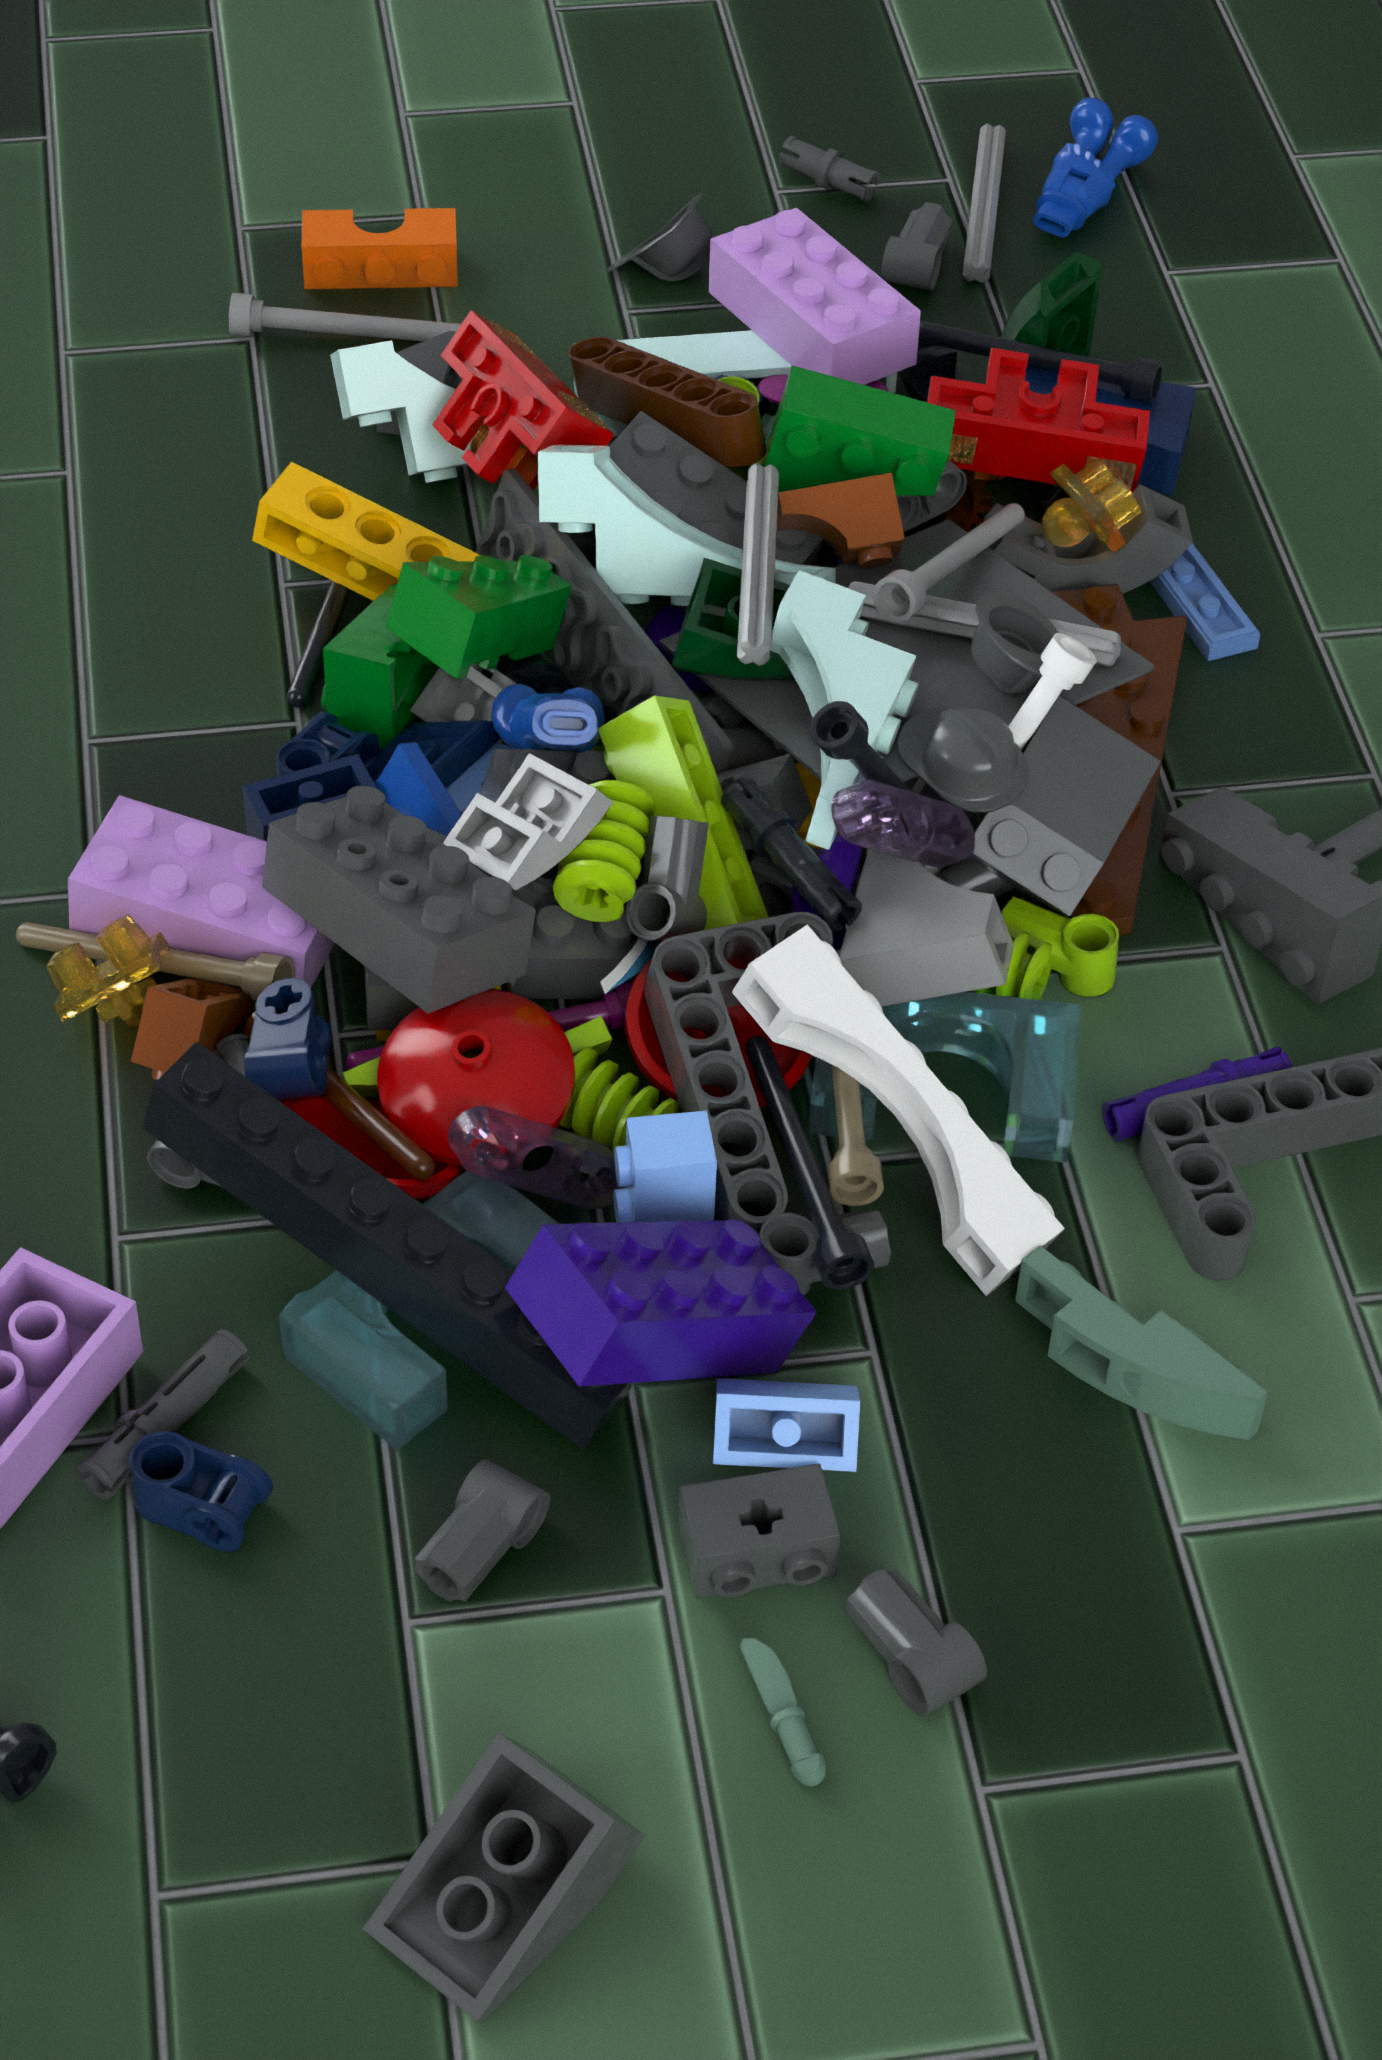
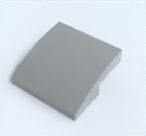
M529 753L496 802L487 799L479 793L475 795L443 844L462 849L468 854L469 862L492 877L507 881L512 886V889L517 890L534 881L565 858L597 825L613 801L594 787Z

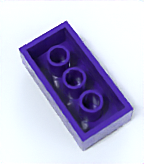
M735 1219L543 1224L505 1286L507 1292L579 1387L777 1373L817 1313L799 1291V1285L795 1278L787 1271L781 1269L761 1245L758 1233L752 1227L742 1222V1220Z

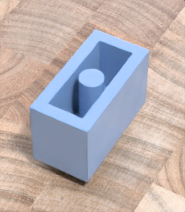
M707 1110L626 1118V1146H615L614 1148L618 1187L625 1186L623 1189H614L616 1223L632 1221L714 1220L717 1160Z
M717 1378L713 1464L796 1468L821 1464L822 1470L856 1472L860 1414L858 1387L854 1385Z

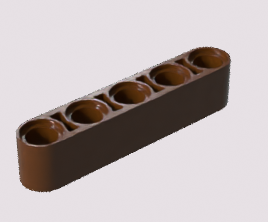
M604 336L583 339L570 347L568 355L578 398L590 410L626 425H629L639 412L642 411L725 466L742 467L753 464L765 456L767 447L757 397L752 393Z

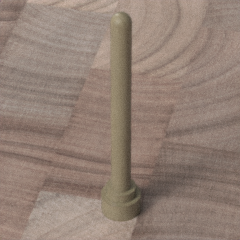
M31 922L21 924L16 930L17 941L25 947L240 986L242 991L250 995L254 1002L257 1001L262 991L274 982L296 977L295 965L291 957L266 952L261 953L258 957H250L244 962Z
M831 1064L839 1150L828 1166L830 1192L833 1199L841 1204L848 1206L866 1205L878 1199L883 1193L882 1166L880 1160L866 1147L860 1084L853 1077Z

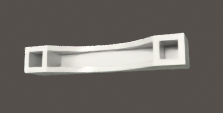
M808 924L748 965L732 993L769 1038L775 1043L805 1051L838 1067L869 1089L895 1115L916 1145L932 1179L941 1214L943 1245L985 1296L1017 1273L1021 1268L1023 1258L1038 1246L1046 1249L1065 1229L1055 1218L1054 1211L1049 1202L1042 1195L1033 1192L1012 1167L1010 1158L1005 1150L997 1143L989 1140L969 1116L967 1107L961 1098L945 1088L926 1065L921 1051L912 1042L905 1040L885 1017L878 1000L857 984L842 966L841 960L834 948L827 942L820 940Z

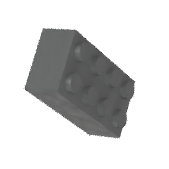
M640 411L610 445V458L651 499L679 519L721 542L743 550L747 481ZM593 524L592 531L585 532L594 539H596L595 524ZM777 525L775 559L793 564L814 566L825 538L803 530H778Z

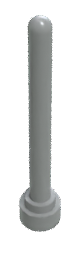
M234 292L231 295L229 306L230 335L249 337L252 336L253 332H263V328L267 327L423 342L448 331L456 332L461 325L457 323L265 306L263 300H255L254 294Z
M1015 503L1009 504L915 571L899 569L885 576L875 585L873 590V603L878 613L886 620L895 623L904 622L915 615L925 604L927 590L1018 526L1024 520L1025 513L1023 508Z

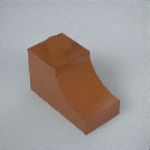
M892 473L778 492V530H803L825 538L840 551L843 564L858 562L860 568H874L892 562L893 555L900 554L905 537Z
M188 978L148 987L131 1062L152 1068L151 1077L158 1080L196 1041L210 1052L218 1050L216 1047L217 1043L225 1037L232 1035L236 1028L252 1015L255 1002L250 995L245 994L240 988L197 978Z

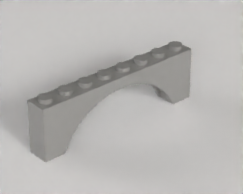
M919 776L903 782L940 823L952 805L940 797ZM882 797V800L876 804L874 830L872 836L866 840V859L862 873L858 874L856 881L855 897L861 902L862 910L858 918L850 926L846 924L842 948L836 951L842 966L863 990L868 991L878 1000L881 1007L1006 985L1014 944L994 894L975 892L954 886L927 871L925 863L929 848Z

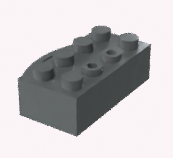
M494 749L482 785L481 795L496 802L529 753L588 785L598 781L616 780V778L609 771L605 763L604 752L587 750L577 753L576 751ZM557 863L534 881L517 889L523 901L536 910L526 975L507 982L508 992L527 999H602L604 990L600 981L622 961L639 939L630 930L626 920L628 902L623 904L624 913L619 920L593 922L573 916L563 910L554 897L553 883L558 872L559 863ZM641 871L637 880H635L636 889L642 885ZM636 974L635 976H633L625 982L634 981L638 974Z
M356 786L348 790L346 797L325 804L317 802L305 803L298 807L296 814L269 822L262 887L429 1014L526 975L536 910L525 903L518 891L512 889V886L507 881L492 877L472 865L465 851L443 844L447 836L427 828L422 820L412 816H405L386 803L385 795L380 790L370 786Z

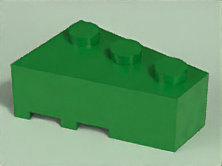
M792 365L766 444L767 452L763 457L762 466L766 467L772 464L777 468L779 472L778 492L892 473L896 495L934 496L950 454L956 410Z
M529 555L520 556L518 561H501L489 556H476L474 561L458 562L443 556H432L429 562H403L385 627L452 677L461 679L467 677L469 667L473 664L480 663L479 667L489 670L497 667L499 657L508 653L509 658L517 661L553 649L572 585L553 573V566L549 562Z
M393 583L323 648L325 685L321 697L322 709L334 714L338 718L339 724L358 733L361 731L374 733L379 739V749L384 748L412 723L416 714L411 712L410 709L440 668L385 627L397 584Z

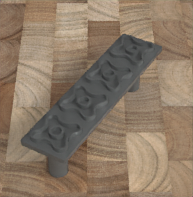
M516 469L504 470L498 490L493 495L491 512L483 536L477 544L476 553L501 561H518L522 555L538 557L549 562L553 566L552 572L572 585L554 648L544 653L553 665L563 670L564 675L575 688L581 687L591 690L598 698H603L616 710L618 716L654 695L689 700L716 773L788 755L783 748H774L773 740L766 738L765 733L757 726L719 727L595 570L596 539L585 532L558 531L557 522H539L538 496Z

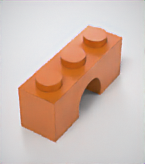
M456 208L404 209L405 219L403 224L399 228L386 233H371L357 227L354 223L353 209L302 210L301 247L304 289L458 287Z

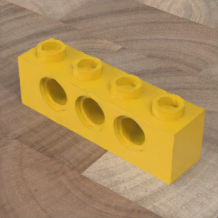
M293 462L286 467L260 499L252 541L372 601L380 596L392 583H398L403 562H429L432 556H443L458 562L474 561L476 556H481Z

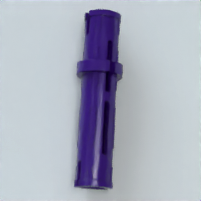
M1280 1046L1233 1062L1229 1059H1221L1212 1062L1208 1070L1202 1071L1199 1074L1177 1079L1128 1097L1104 1102L1102 1105L1103 1121L1110 1137L1113 1136L1115 1142H1120L1142 1133L1147 1107L1158 1097L1292 1068V1064L1287 1053L1282 1052Z

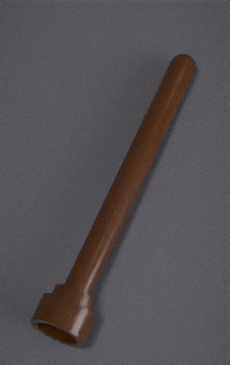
M255 1012L248 1018L243 1029V1034L247 1035L250 1039ZM327 1066V1086L321 1096L413 1178L417 1180L428 1179L435 1170L433 1159Z

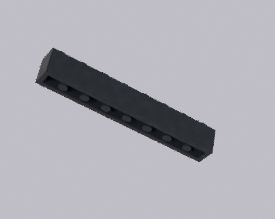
M197 1041L154 1083L142 1129L585 1451L622 1405L633 1383L580 1387L577 1385L505 1289L515 1271Z

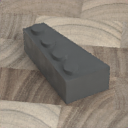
M1223 786L1167 813L1159 855L1173 873L1180 875L1203 897L1211 909L1218 911L1243 935L1250 946L1263 953L1283 972L1285 978L1292 985L1299 987L1317 1005L1374 975L1382 945V881L1379 880L1371 885L1358 878L1357 866L1342 857L1333 861L1326 859L1315 852L1314 840L1299 831L1290 836L1278 830L1275 817Z

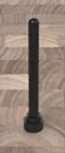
M920 322L918 341L986 357H989L991 348L1028 353L1027 366L1059 372L1061 359L1099 365L1098 381L1119 385L1122 392L1129 393L1130 399L1150 404L1154 403L1160 390L1163 377V361L1139 357L1137 361L1128 360L1126 364L932 322Z
M332 580L287 693L289 704L295 708L305 707L310 701L324 664L323 648L334 638L352 590Z
M844 701L831 702L822 707L816 713L811 723L810 733L813 741L830 758L849 760L944 865L952 866L957 864L962 857V854L957 851L960 846L868 743V724L860 713L850 703Z
M760 1035L752 1036L745 1043V1053L818 1232L819 1239L816 1243L817 1249L814 1253V1261L825 1286L835 1290L857 1286L865 1281L874 1269V1261L868 1246L861 1235L845 1227L768 1040Z

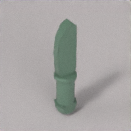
M743 1638L740 1644L741 1653L771 1718L770 1727L778 1733L792 1765L790 1768L791 1773L802 1785L809 1787L817 1786L826 1775V1762L824 1755L818 1752L805 1723V1711L798 1706L787 1671L772 1648L756 1638Z

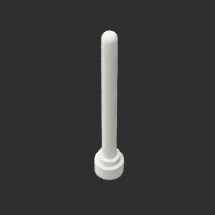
M1062 633L1054 634L1042 652L1041 660L1043 664L1039 668L1042 677L1008 726L1013 733L1014 742L1021 751L1062 690H1070L1074 683H1083L1097 662L1095 655L1085 645ZM954 807L942 827L959 845L980 812L973 813ZM928 849L925 869L938 877L945 865Z

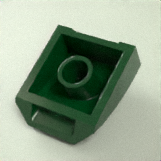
M1075 251L1023 297L1004 326L1001 338L1084 356L1089 355L1102 274L1100 262Z
M704 557L682 623L671 666L674 669L700 676L729 680L772 681L795 679L781 656L773 651H770V659L761 666L754 662L745 665L737 657L742 569ZM774 580L772 631L779 605L790 586Z

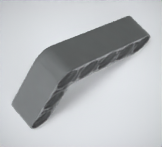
M794 912L665 939L655 949L644 985L647 1006L682 1113L707 1110L717 1160L714 1209L716 1220H742V1222L752 1227L758 1235L760 1234L762 1224L769 1217L784 1213L788 1202V1195L727 1007L741 1005L732 991L746 969L740 970L735 968L727 960H738L748 966L753 960L807 924L820 940L832 946V931L828 924L819 916L808 912ZM677 972L683 974L689 981L677 982L670 979L665 973ZM695 1028L701 1030L708 1038H692L683 1029ZM701 1086H717L721 1088L727 1094V1096H711L707 1094ZM733 1143L739 1145L747 1155L739 1157L730 1155L721 1148L720 1144ZM739 1203H756L764 1209L767 1215L759 1217L749 1215L742 1210Z
M1382 1048L1167 1094L1154 1099L1148 1105L1137 1155L1139 1165L1189 1265L1196 1273L1207 1279L1224 1281L1237 1277L1245 1268L1256 1216L1232 1168L1382 1135Z

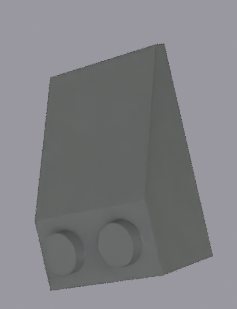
M1058 696L1022 750L1023 755L1027 759L1029 774L1023 793L1009 806L994 812H981L957 851L1048 910L1066 917L1071 916L1103 866L1161 761L1066 699Z
M498 1733L367 1921L363 1930L473 2019L484 2023L602 1900L645 1835L533 1750Z

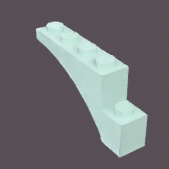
M392 340L339 349L330 355L343 420L358 418L360 427L374 426L392 422L391 412L396 411L408 475L424 473L426 483L458 477L456 467L468 465L461 457L467 448L475 453L477 452L474 447L488 426L483 424L464 451L448 443L432 426L456 389L441 383L394 351ZM596 416L614 434L613 438H617L626 428V424L607 416Z
M552 445L538 452L539 522H557L558 531L567 533L589 532L593 530V524H595L596 571L621 603L649 602V595L671 596V604L688 606L704 557L742 569V549L721 542L685 523L651 499L610 458V446ZM775 559L774 580L791 585L798 570L836 584V568L799 565Z
M798 570L779 605L772 631L770 651L778 653L790 669L805 696L812 718L822 707L831 702H848L866 720L869 728L868 743L876 752L880 751L888 755L901 723V719L895 718V715L907 717L918 690L919 683L909 680L916 655L865 636L869 622L861 620L860 615L866 595ZM820 748L821 789L805 841L829 850L840 827L851 831L864 799V795L857 792L858 789L870 792L873 786L849 760L830 758Z

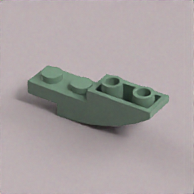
M1038 1246L1022 1259L1015 1302L1052 1330L1047 1355L1052 1360L1108 1396L1171 1423L1214 1435L1250 1440L1258 1433L1268 1391L1261 1387L1247 1370L1234 1366L1205 1344L1202 1337L1190 1327L1182 1326L1162 1310L1143 1325L1135 1319L1126 1306L1120 1302L1110 1300L1083 1279L1080 1272L1073 1265L1060 1261L1042 1246Z

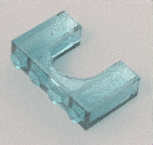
M961 992L882 1006L885 1017L905 1040L912 1042L921 1053L942 1051L964 1055L981 1063L996 1076L1003 1087L1006 1098L1002 1148L1008 1156L1067 1163L1074 1122L1081 1005L986 993ZM816 1057L808 1133L838 1137L831 1064ZM860 1084L865 1140H873L878 1098L869 1089Z
M477 1162L422 1204L513 1271L518 1267L542 1225L559 1224L480 1162ZM335 1270L334 1273L310 1291H303L297 1294L287 1304L285 1310L279 1314L283 1356L392 1448L398 1451L447 1411L446 1369L389 1322L385 1316L388 1307Z

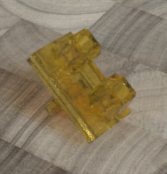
M1099 458L1076 475L1064 463L1050 473L1054 481L1071 497L1062 498L1054 502L1047 509L1043 517L1042 528L1044 534L1054 545L1062 548L1072 547L1080 543L1090 530L1112 553L1126 544L1118 529L1140 514L1142 509L1130 489L1121 480L1116 481L1110 470Z
M126 914L109 923L100 930L96 937L109 957V960L96 967L79 942L58 951L48 962L46 967L60 992L53 1008L63 1022L110 998L96 1006L97 1013L103 1022L106 1023L120 1016L129 1026L134 1028L139 1026L148 987L156 986L157 983L151 977L137 985L136 983L160 970V956L168 952L171 947L161 932L148 938L144 930L129 914Z

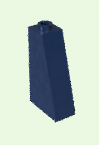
M1027 366L1025 381L1027 380L1030 383L1029 389L1038 394L1052 393L1053 387L1057 386L1058 372ZM1098 381L1096 402L1150 411L1147 450L1138 481L1139 485L1141 484L1163 494L1174 495L1189 434L1197 388L1161 382L1157 398L1153 404L1130 399L1129 393L1122 392L1119 385Z

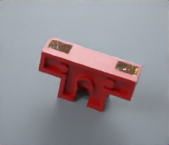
M473 310L469 312L441 354V357L463 380L432 426L448 443L462 451L470 443V449L467 448L461 458L478 476L493 484L499 476L502 478L504 470L516 469L534 491L539 484V451L552 445L607 446L614 436L605 426V423L598 416H595V412L593 413L592 409H589L535 355L534 351L516 333H512L511 330H507L501 324H496V321H490Z
M991 348L985 384L931 376L927 403L956 410L948 459L959 469L1130 496L1137 489L1147 450L1150 411L1096 402L1099 365L1061 359L1056 386L1053 387L1052 393L1038 394L1029 389L1030 383L1027 380L1025 381L1029 354Z

